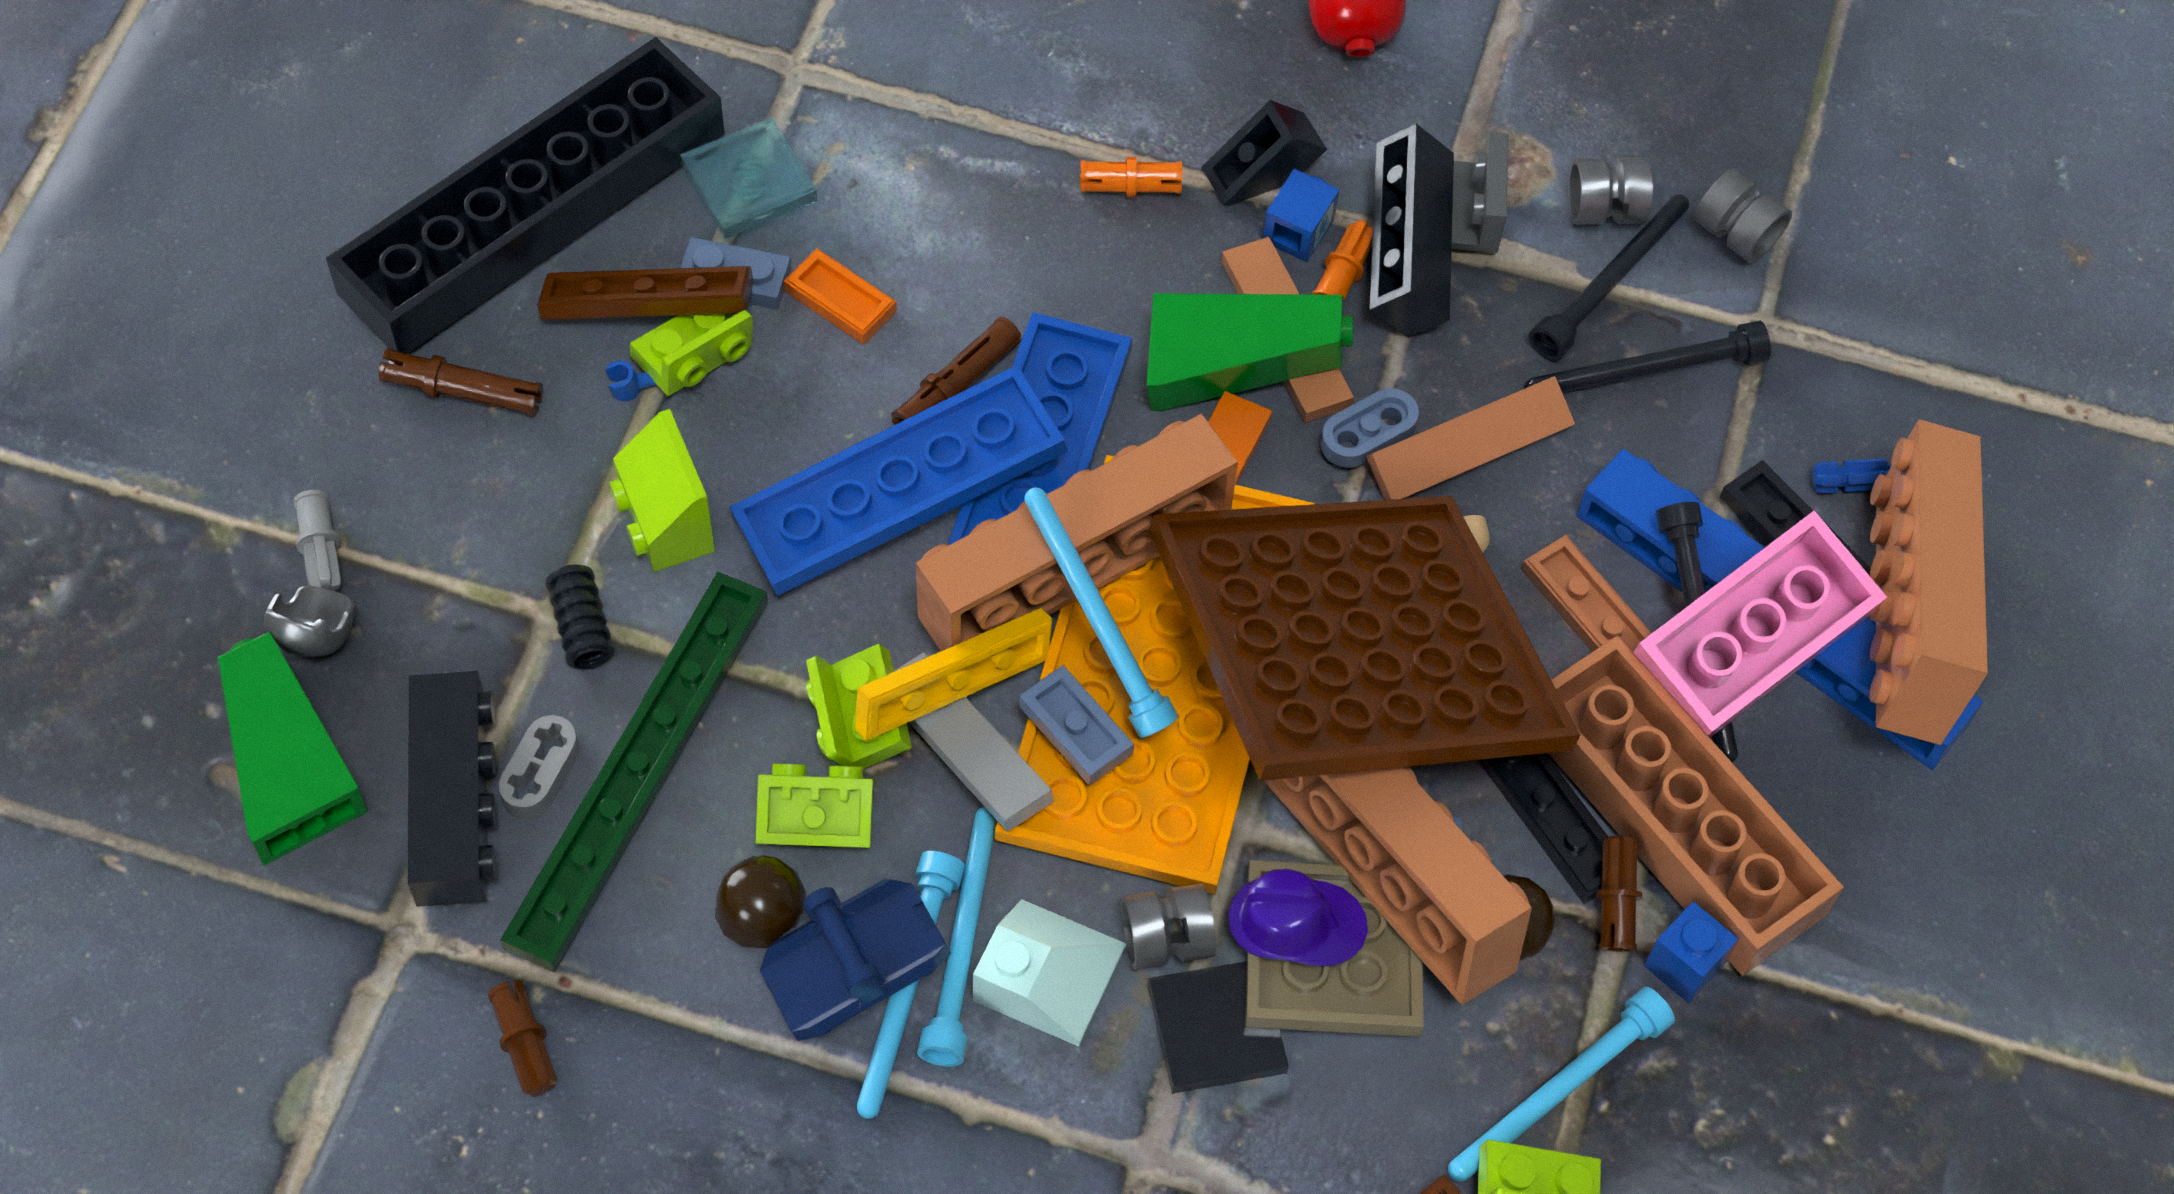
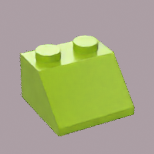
M671 410L661 411L613 458L617 479L609 482V488L618 512L628 510L633 521L632 524L626 525L634 552L636 556L646 553L653 573L715 552L706 492Z

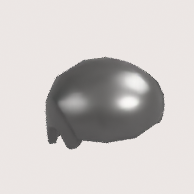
M301 586L289 602L283 603L282 595L278 593L273 597L265 612L264 628L266 633L270 631L275 642L283 650L293 655L319 657L329 655L338 650L346 641L352 626L356 604L348 596L331 589Z

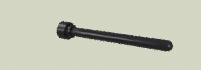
M1681 194L1674 195L1561 314L1545 316L1529 332L1528 337L1532 348L1540 356L1549 361H1559L1574 346L1576 327L1682 217L1689 208L1688 198Z
M1761 320L1739 324L1735 331L1729 332L1727 338L1532 377L1526 381L1524 389L1553 376L1556 377L1563 393L1733 358L1735 362L1743 361L1745 365L1765 362L1771 356L1770 337L1765 324Z
M1698 502L1676 503L1656 510L1660 534L1666 535L1667 543L1674 545L1686 607L1706 593L1695 539L1700 537L1699 528L1703 526ZM1731 721L1714 734L1712 739L1733 763L1738 757V749Z

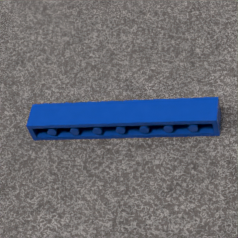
M1624 448L1585 489L1576 516L1681 592L1683 590L1674 545L1667 543L1666 535L1660 534L1656 510L1682 502L1699 503L1703 526L1699 528L1700 537L1695 539L1706 592L1765 548L1746 535L1737 523L1722 518L1702 504L1693 492L1679 488L1659 474L1650 462L1635 457ZM1869 616L1795 672L1932 771L1968 728L1984 702L1976 695H1973L1941 745L1877 728L1876 703L1871 702L1869 698L1871 684L1876 674V662L1870 660V647L1876 633V621H1872Z

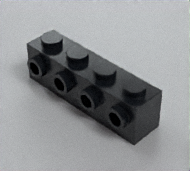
M1417 123L1376 142L1370 310L1408 338L1450 320L1454 153Z
M478 671L409 676L408 886L417 907L486 902L487 880H496L494 845H486V828L496 826L495 798L493 793H486V776H495L496 760L493 742H486L485 726L495 724V702L492 691H483Z

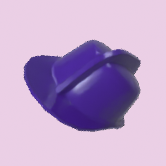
M1291 869L1272 870L1245 884L1233 897L1228 911L1229 929L1237 944L1250 954L1266 959L1283 960L1313 966H1336L1351 960L1364 945L1368 933L1366 913L1353 895L1342 887L1324 881L1313 880L1304 873Z

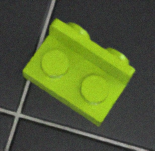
M743 310L736 315L732 313L677 315L630 342V356L652 377L660 389L667 396H670L683 387H692L698 384L707 373L722 364L740 359L752 347L753 317L747 310Z
M878 643L832 665L817 655L806 660L810 678L806 682V689L810 701L817 710L820 729L817 730V741L821 751L829 760H833L842 766H856L865 769L912 748L907 724L867 741L855 730L857 688L895 672L890 650Z
M772 764V774L758 775L755 844L871 847L875 778H863V767L829 766V777L806 776L807 765Z
M1487 1140L1479 1146L1478 1194H1600L1601 1159L1494 1140Z

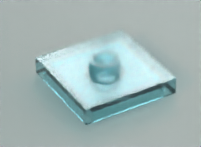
M773 118L680 154L682 167L725 239L817 201L816 188Z

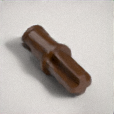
M1610 836L1603 841L1602 890L1596 891V898L1601 899V942L1599 943V949L1603 951L1622 952V948L1626 952L1637 951L1636 901L1642 899V892L1636 891L1637 841L1632 837Z
M513 980L514 992L511 993L509 983L505 981L493 987L488 993L489 1002L493 1006L503 1034L499 1044L504 1052L510 1054L522 1091L525 1094H530L532 1097H537L553 1089L556 1086L557 1080L543 1039L546 1037V1029L542 1024L536 1022L526 994L525 983L521 980Z

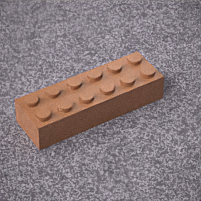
M1201 413L1186 422L1176 421L1171 423L1157 437L1140 446L1130 445L1125 447L1111 461L1092 471L1085 469L1077 472L1067 480L1065 485L1046 495L1094 584L1099 589L1160 556L1148 531L1153 514L1231 510L1238 461ZM1025 501L1017 510L998 520L988 519L981 522L964 538L950 545L941 544L933 547L925 553L921 560L916 562L918 618L940 651L1039 608H1042L1050 615L1077 600Z
M1918 419L1908 438L1901 437L1898 440L1893 451L1891 467L1886 475L1880 474L1877 477L1870 497L1871 505L1876 506V517L1870 533L1871 543L1876 544V555L1872 562L1870 577L1876 582L1887 598L1870 615V619L1876 621V633L1870 647V660L1876 662V674L1871 684L1869 698L1871 702L1876 703L1877 728L1941 745L1988 674L1981 436Z
M1619 636L1614 637L1551 679L1581 736L1573 751L1552 752L1548 754L1620 836L1636 839L1637 856L1684 910L1694 901L1739 938L1728 960L1742 976L1829 914L1844 886Z
M1410 767L1264 781L1336 864L1343 867L1351 881L1461 1005H1464L1517 972L1532 910L1526 894L1516 883L1508 882L1495 868L1487 851L1480 843L1471 841L1454 823L1448 808L1442 802L1434 801L1418 784L1417 778Z

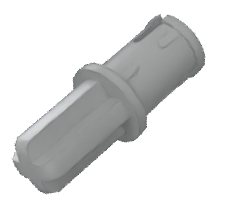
M321 490L301 492L294 498V507L297 510L300 536L296 540V548L304 557L308 586L326 588L333 591L338 590L342 581L336 549L339 548L341 541L339 534L333 530L329 510V496Z

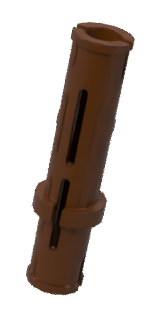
M998 317L986 331L972 341L937 374L930 373L920 382L921 388L909 400L891 413L893 424L896 425L967 390L1005 354L1021 343V333L1014 323L1005 317Z
M387 348L382 357L387 359L388 363L381 361L379 366V380L381 382H391L424 390L425 395L428 397L438 398L440 394L526 413L534 417L539 411V406L535 405V402H542V383H533L450 364L447 362L446 357L433 355L431 359Z

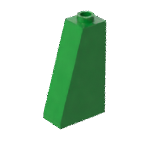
M1153 293L1147 390L1151 411H1164L1221 397L1224 391L1233 394L1342 367L1343 347H1353L1354 317L1353 315H1344L1343 295Z
M270 631L257 638L242 640L234 645L229 652L219 656L218 662L247 834L263 866L366 814L368 811L357 784Z

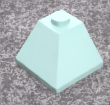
M1021 899L997 925L973 973V1001L1079 1047L1124 954L1126 943Z

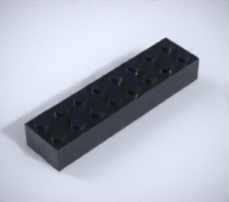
M657 37L653 38L327 256L326 261L337 295L390 349L408 354L724 136L721 97Z

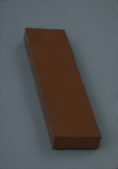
M751 266L547 273L537 306L541 320L739 313L748 308L754 280Z

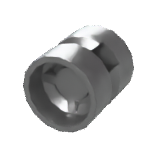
M1646 157L1617 158L1613 165H1608L1603 158H1575L1572 161L1568 189L1572 223L1575 225L1603 224L1610 216H1612L1617 224H1645L1649 220L1652 207L1653 184L1651 166Z
M1732 168L1719 177L1703 196L1694 213V220L1718 238L1728 234L1727 246L1748 263H1754L1764 256L1784 233L1792 218V211L1771 194L1767 193L1758 197L1759 189L1756 188L1755 182L1739 169Z
M1203 883L1169 888L1166 898H1160L1155 891L1121 897L1123 930L1133 970L1167 965L1170 956L1174 954L1182 962L1215 956V928L1208 894ZM1168 919H1177L1178 930L1170 932Z

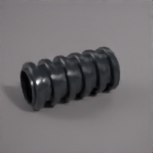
M577 564L566 565L555 570L546 578L545 585L550 593L549 600L554 608V618L558 622L557 630L562 637L561 645L566 652V663L571 668L587 670L608 662L614 656L615 648L610 641L611 633L606 626L607 619L602 611V601L598 597L599 589L594 582L595 574L590 567Z

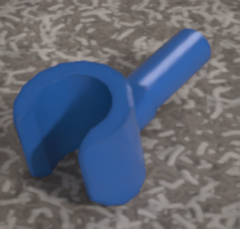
M615 361L606 367V373L611 381L619 382L624 380L623 382L613 383L608 386L612 395L619 401L633 400L638 396L641 388L657 385L647 372L635 373L628 362Z

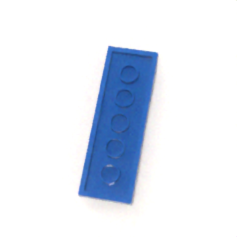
M1035 312L1031 313L1012 367L1018 365L1064 437L1068 452L962 504L947 545L969 535L981 522L988 519L998 520L1017 510L1025 501V494L1029 489L1041 488L1048 494L1065 485L1067 480L1077 472L1091 469L1132 349L1131 337Z
M1016 365L729 506L772 589L776 596H779L1068 451L1064 437L1020 368Z

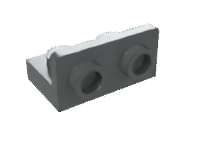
M1488 132L1484 153L1475 152L1473 162L1454 161L1452 249L1498 253L1507 218L1509 134Z

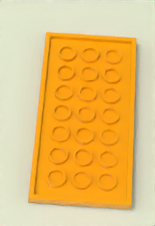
M1106 455L1104 464L1111 461L1114 456ZM1235 485L1232 509L1311 505L1315 503ZM1159 556L1104 585L1098 591L1152 690L1158 689L1161 696L1169 697L1179 717L1164 729L1147 737L1139 738L1128 718L1132 713L1128 704L1132 700L1081 605L1076 600L1061 608L1040 680L1064 665L1134 743V752L1132 756L1089 786L1028 717L1018 754L1050 787L1054 802L1008 832L997 821L995 840L1178 886L1203 883L1207 893L1216 895L1250 758Z

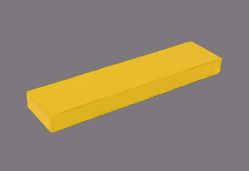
M1039 608L858 687L855 730L867 741L1044 662L1049 650L1053 619L1042 608Z

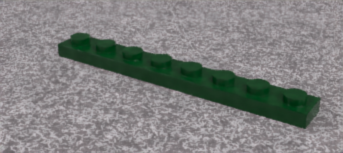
M721 572L716 573L501 937L500 942L504 950L555 972L768 603L766 591Z

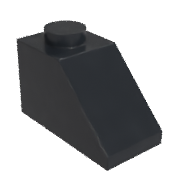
M1269 100L1201 168L1222 203L1231 206L1282 187L1293 169L1304 172L1327 148L1304 112Z

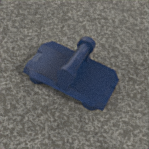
M884 879L841 903L836 891L832 887L820 888L808 895L803 902V907L811 921L770 944L765 953L760 973L780 1008L790 1031L797 1041L819 1037L830 1032L836 1026L920 978L930 975L951 952L914 885L907 882Z

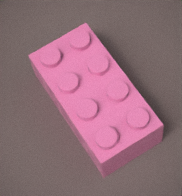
M1813 511L1641 641L1633 653L1710 738L1870 616L1885 601L1887 596L1819 515Z

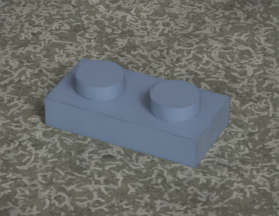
M690 237L680 268L751 266L754 282L748 304L779 309L784 293L783 281L791 272L790 256Z
M1064 665L1019 695V707L1089 786L1133 755L1134 743Z

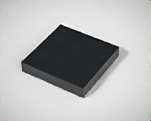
M1246 961L1149 978L1148 988L1172 1094L1287 1074L1289 1065L1280 1029L1245 1027Z

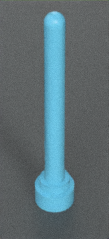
M1037 487L1029 489L1025 494V504L1132 700L1128 704L1132 712L1128 718L1138 737H1147L1164 729L1179 717L1168 696H1161L1158 689L1152 690L1045 491Z
M985 807L979 808L974 817L949 947L951 954L947 957L937 1015L931 1018L929 1025L921 1030L917 1055L922 1060L933 1065L953 1067L964 1062L968 1037L963 1033L964 1025L959 1022L997 822Z
M925 851L921 854L915 878L919 881L917 889L921 892L920 898L936 925L943 900L949 899L951 893L959 889L965 864L960 859L947 853ZM919 980L892 994L889 998L857 1102V1111L863 1118H874L880 1112Z
M1646 986L1641 988L1625 1002L1626 1009L1621 1013L1622 1020L1454 1158L1448 1166L1449 1176L1457 1182L1466 1181L1479 1170V1146L1485 1141L1494 1140L1512 1143L1637 1038L1645 1040L1649 1036L1657 1038L1675 1023L1674 1014L1667 1002L1652 988Z

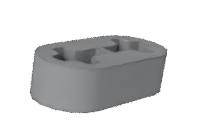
M549 715L535 720L527 729L503 771L499 781V792L505 809L512 816L526 820L544 814L551 806L575 763L579 753L577 735L571 722L564 717ZM556 735L561 736L563 747L553 746L546 758L542 760L544 758V750L541 741L551 742ZM536 774L534 783L537 794L527 793L522 800L518 799L515 787H527L533 775Z

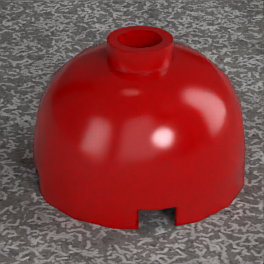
M1308 0L1313 28L1320 39L1334 48L1346 50V55L1349 57L1373 55L1375 47L1382 46L1390 41L1400 31L1405 20L1406 0Z

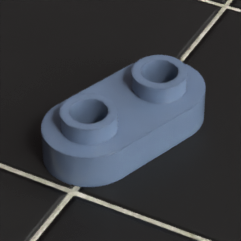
M1387 388L1379 390L1336 413L1326 421L1323 427L1321 450L1324 456L1331 463L1345 468L1357 467L1368 461L1367 455L1410 438L1413 435L1419 416L1418 405L1408 393L1399 389ZM1393 419L1398 424L1388 425L1384 423L1382 420ZM1349 442L1352 443L1355 447H1344L1339 443Z

